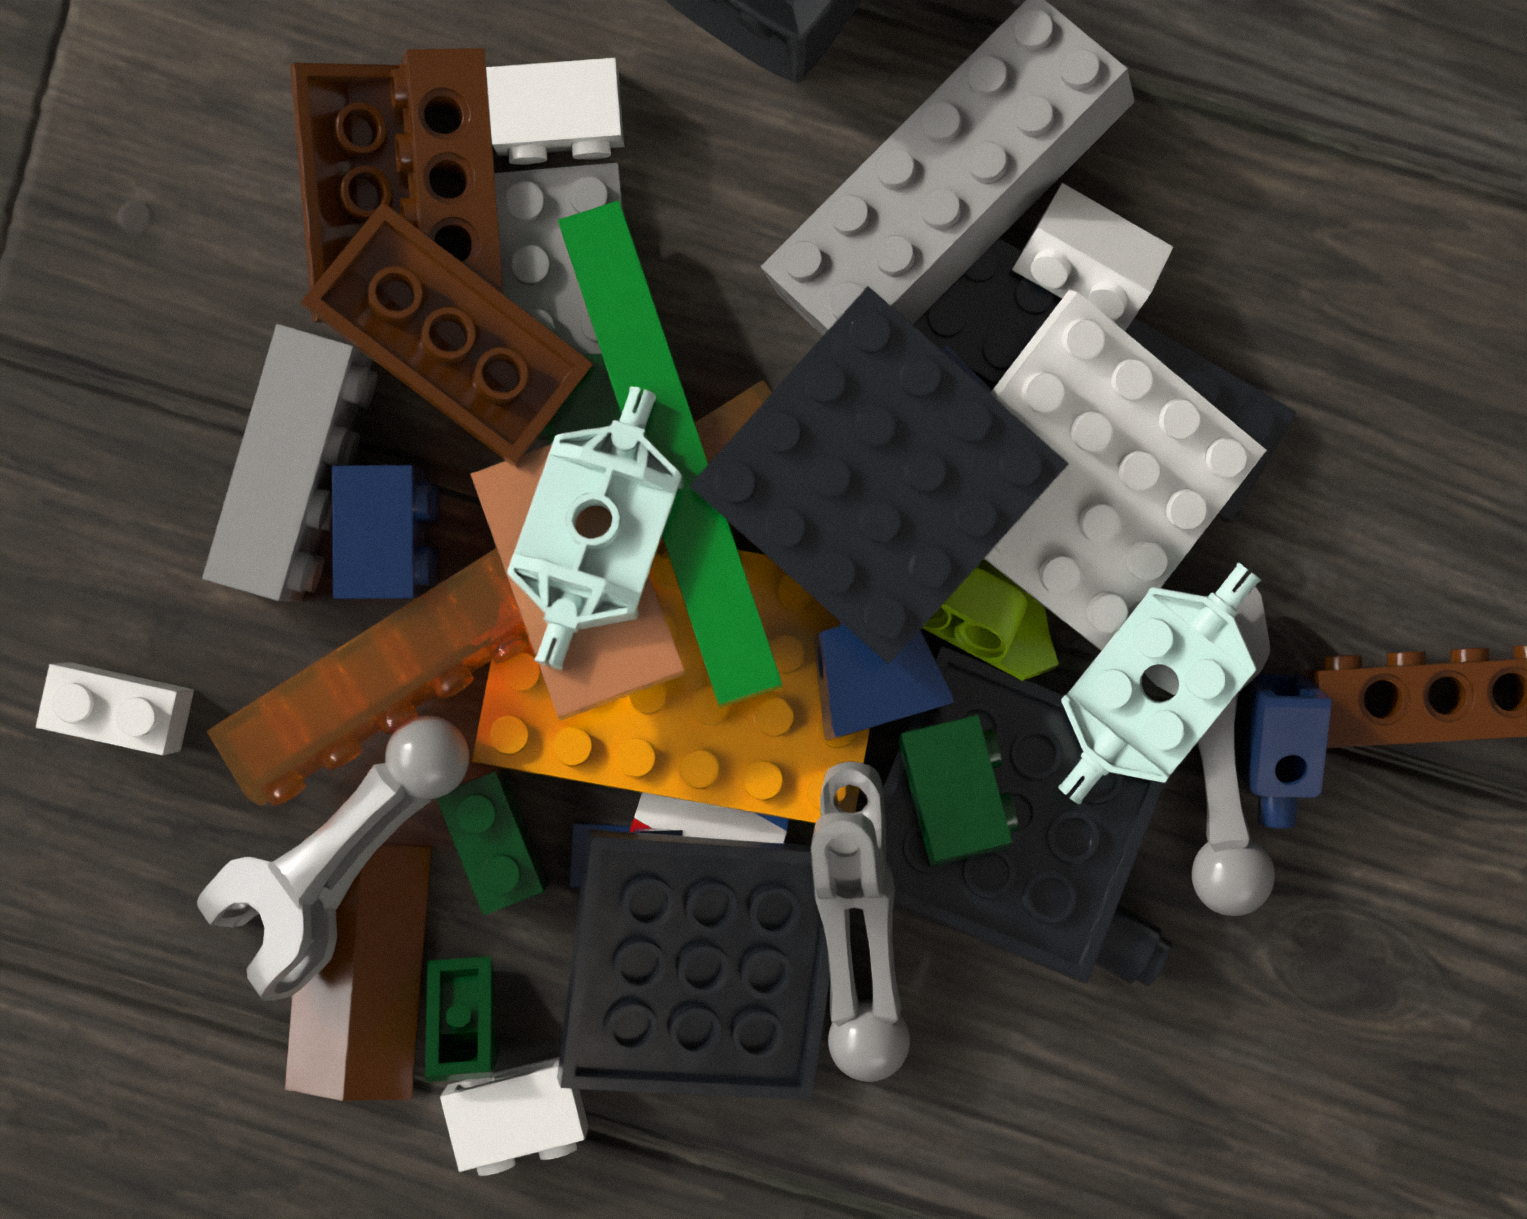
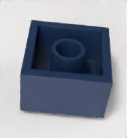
M412 465L332 466L333 599H430V586H439L441 577L439 548H431L429 522H439L440 519L439 485L431 484L429 473Z

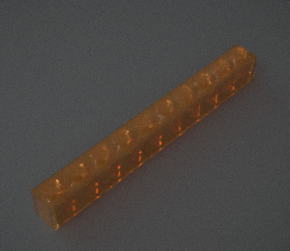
M764 380L694 423L708 464L771 395L772 392ZM661 536L655 556L659 554L661 559H666L669 556ZM496 548L207 730L208 735L245 796L261 806L268 802L272 806L287 802L305 789L306 783L304 779L324 766L328 770H334L352 761L363 750L360 743L381 730L385 735L394 733L401 724L418 716L415 708L437 694L440 699H446L462 691L474 680L471 673L492 659L496 664H501L521 653L529 645L527 640L529 635L498 549Z

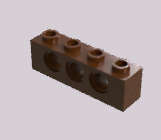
M407 49L399 64L400 69H392L390 73L393 109H403L405 134H396L395 137L396 166L398 173H408L410 198H401L400 216L433 241L435 236L442 233H450L457 236L463 242L466 251L465 259L462 263L503 294L485 49ZM430 107H442L448 110L454 117L456 130L449 134H440L433 131L425 121L424 110ZM436 170H446L455 175L461 187L460 196L447 199L437 195L430 186V173Z
M1527 645L1513 646L1514 658L1490 659L1489 647L1450 649V661L1426 663V651L1386 653L1387 665L1363 666L1362 655L1324 656L1323 669L1304 670V675L1332 699L1327 748L1527 737ZM1503 674H1506L1514 683L1515 695L1509 705L1500 708L1493 699L1492 689L1495 681ZM1442 677L1451 686L1452 699L1444 710L1436 712L1429 703L1428 691L1432 683ZM1380 681L1388 690L1389 703L1381 714L1372 716L1365 707L1364 694L1372 683Z

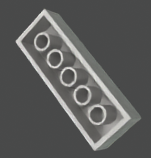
M1025 0L760 266L777 294L822 336L867 286L913 325L1135 102L1128 68L1047 1Z

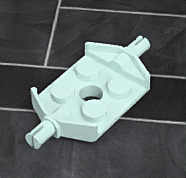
M630 387L620 421L613 420L611 426L562 433L554 438L507 571L515 584L545 614L544 621L548 626L534 661L546 667L550 665L553 669L562 670L573 633H577L578 629L631 621L638 618L637 606L677 490L678 488L682 489L684 484L682 475L645 438V427L654 401L657 398L654 393L644 389L642 395L640 388ZM590 506H601L609 510L613 517L612 525L608 532L602 537L588 539L579 535L575 529V522L579 513Z
M1238 562L1237 567L1217 592H1211L1208 597L1157 587L1149 589L1148 594L1071 690L1061 699L1083 750L1080 762L1063 783L1058 786L1065 795L1084 776L1085 780L1070 797L1074 802L1081 804L1083 798L1102 775L1106 776L1109 772L1163 783L1166 782L1180 762L1257 669L1235 620V616L1238 613L1236 609L1256 584L1261 581L1260 578L1251 573L1240 588L1234 592L1233 588L1248 571L1246 567ZM1163 664L1172 668L1177 674L1179 689L1177 694L1170 700L1154 701L1144 693L1141 685L1142 676L1150 666Z

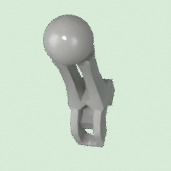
M1256 586L1236 609L1238 613L1235 616V620L1257 667L1256 671L1239 691L1262 671L1270 655V642L1262 597ZM1156 664L1145 670L1144 673L1156 686L1173 695L1177 694L1179 679L1172 668L1163 664ZM1239 691L1197 742L1202 761L1207 803L1206 836L1208 842L1199 850L1194 859L1192 883L1196 894L1208 908L1227 916L1246 915L1261 907L1270 896L1275 880L1273 862L1264 847L1250 838V831L1241 806L1234 749V723Z
M418 716L401 724L388 741L385 763L372 766L358 789L322 827L300 845L273 862L254 857L231 860L198 897L197 905L210 925L231 928L244 926L252 918L260 914L265 927L263 945L247 968V978L262 1000H278L294 995L332 959L337 941L336 909L355 877L373 853L405 820L430 803L431 799L447 795L462 782L469 766V748L461 731L451 722L436 716Z
M844 762L832 766L824 775L820 796L821 818L815 824L811 847L815 899L827 941L831 982L830 1014L832 1023L828 1035V1046L833 1061L843 1073L859 1081L874 1082L891 1076L902 1066L908 1055L910 1035L907 1024L900 1014L902 1004L895 973L892 944V914L895 886L892 871L886 862V817L882 781L879 773L873 767L860 762ZM849 784L857 786L867 795L868 804L862 811L856 813L844 812L839 808L837 791ZM850 908H859L864 911L870 949L873 999L859 1000L850 943Z

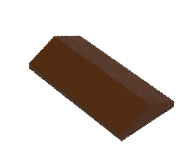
M297 62L290 65L310 290L382 202L400 215L401 198H410L408 173H398L395 157L396 134H405L403 109H393L390 93L391 70L400 69V65ZM312 313V321L314 323H324Z
M383 202L301 301L303 307L512 466L516 465L593 365L583 355Z
M384 842L373 853L353 880L336 909L337 941L332 959L301 990L292 995L285 1090L340 1101L411 1100L413 1098L433 846Z

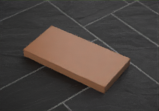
M552 444L523 454L515 466L504 461L471 474L536 657L548 626L544 621L545 614L515 584L507 571ZM601 506L587 507L577 516L575 529L579 535L588 539L602 537L612 525V514ZM649 575L637 606L639 615L636 620L578 629L577 633H573L562 670L553 669L550 665L546 667L539 664L560 721L685 675Z

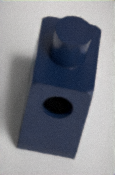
M841 622V626L822 631L813 638L823 728L827 741L954 703L952 693L921 630L918 631L889 665Z
M1259 673L1241 690L1239 774L1255 795H1259L1257 823L1262 826L1271 828L1295 827L1298 797L1315 798L1319 797L1322 792L1332 699L1306 675Z

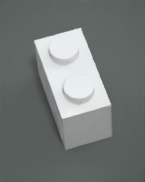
M615 58L486 67L492 145L498 156H509V163L518 165L542 163L547 161V153L572 151L573 158L578 160L602 159L611 156L610 148L624 147L619 71Z
M1062 183L1036 225L1012 270L1062 299L1069 290L1080 293L1121 329L1126 331L1151 294L1173 246Z
M72 662L49 664L36 728L158 755H167L181 751L194 689Z
M560 1056L495 1072L492 1078L468 1079L447 1085L440 1099L459 1172L477 1168L479 1176L492 1175L514 1167L516 1165L514 1158L539 1152L541 1160H549L568 1155L577 1150L576 1142L585 1140L589 1126L579 1089L560 1088L557 1080Z

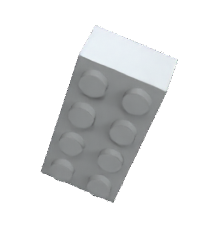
M276 324L202 579L277 601L303 602L305 591L313 593L316 590L324 566V556L318 555L317 550L323 530L330 532L333 530L332 466H352L354 463L360 434L352 432L359 407L365 409L369 407L377 384L378 373L370 370L373 362L372 358L354 346Z

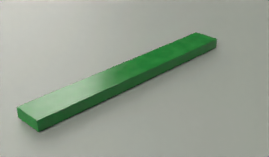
M618 200L558 219L559 228L621 414L626 404L630 387L640 388L642 395L645 389L657 396L645 427V438L682 475L684 482L682 489L678 488L662 537L719 709L781 689L783 684L728 521L689 486L708 465L620 202Z

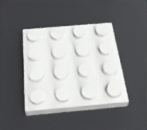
M1069 290L990 393L1068 462L1069 465L984 559L1102 651L1148 594L1151 587L1161 588L1260 460L1266 449L1080 293Z

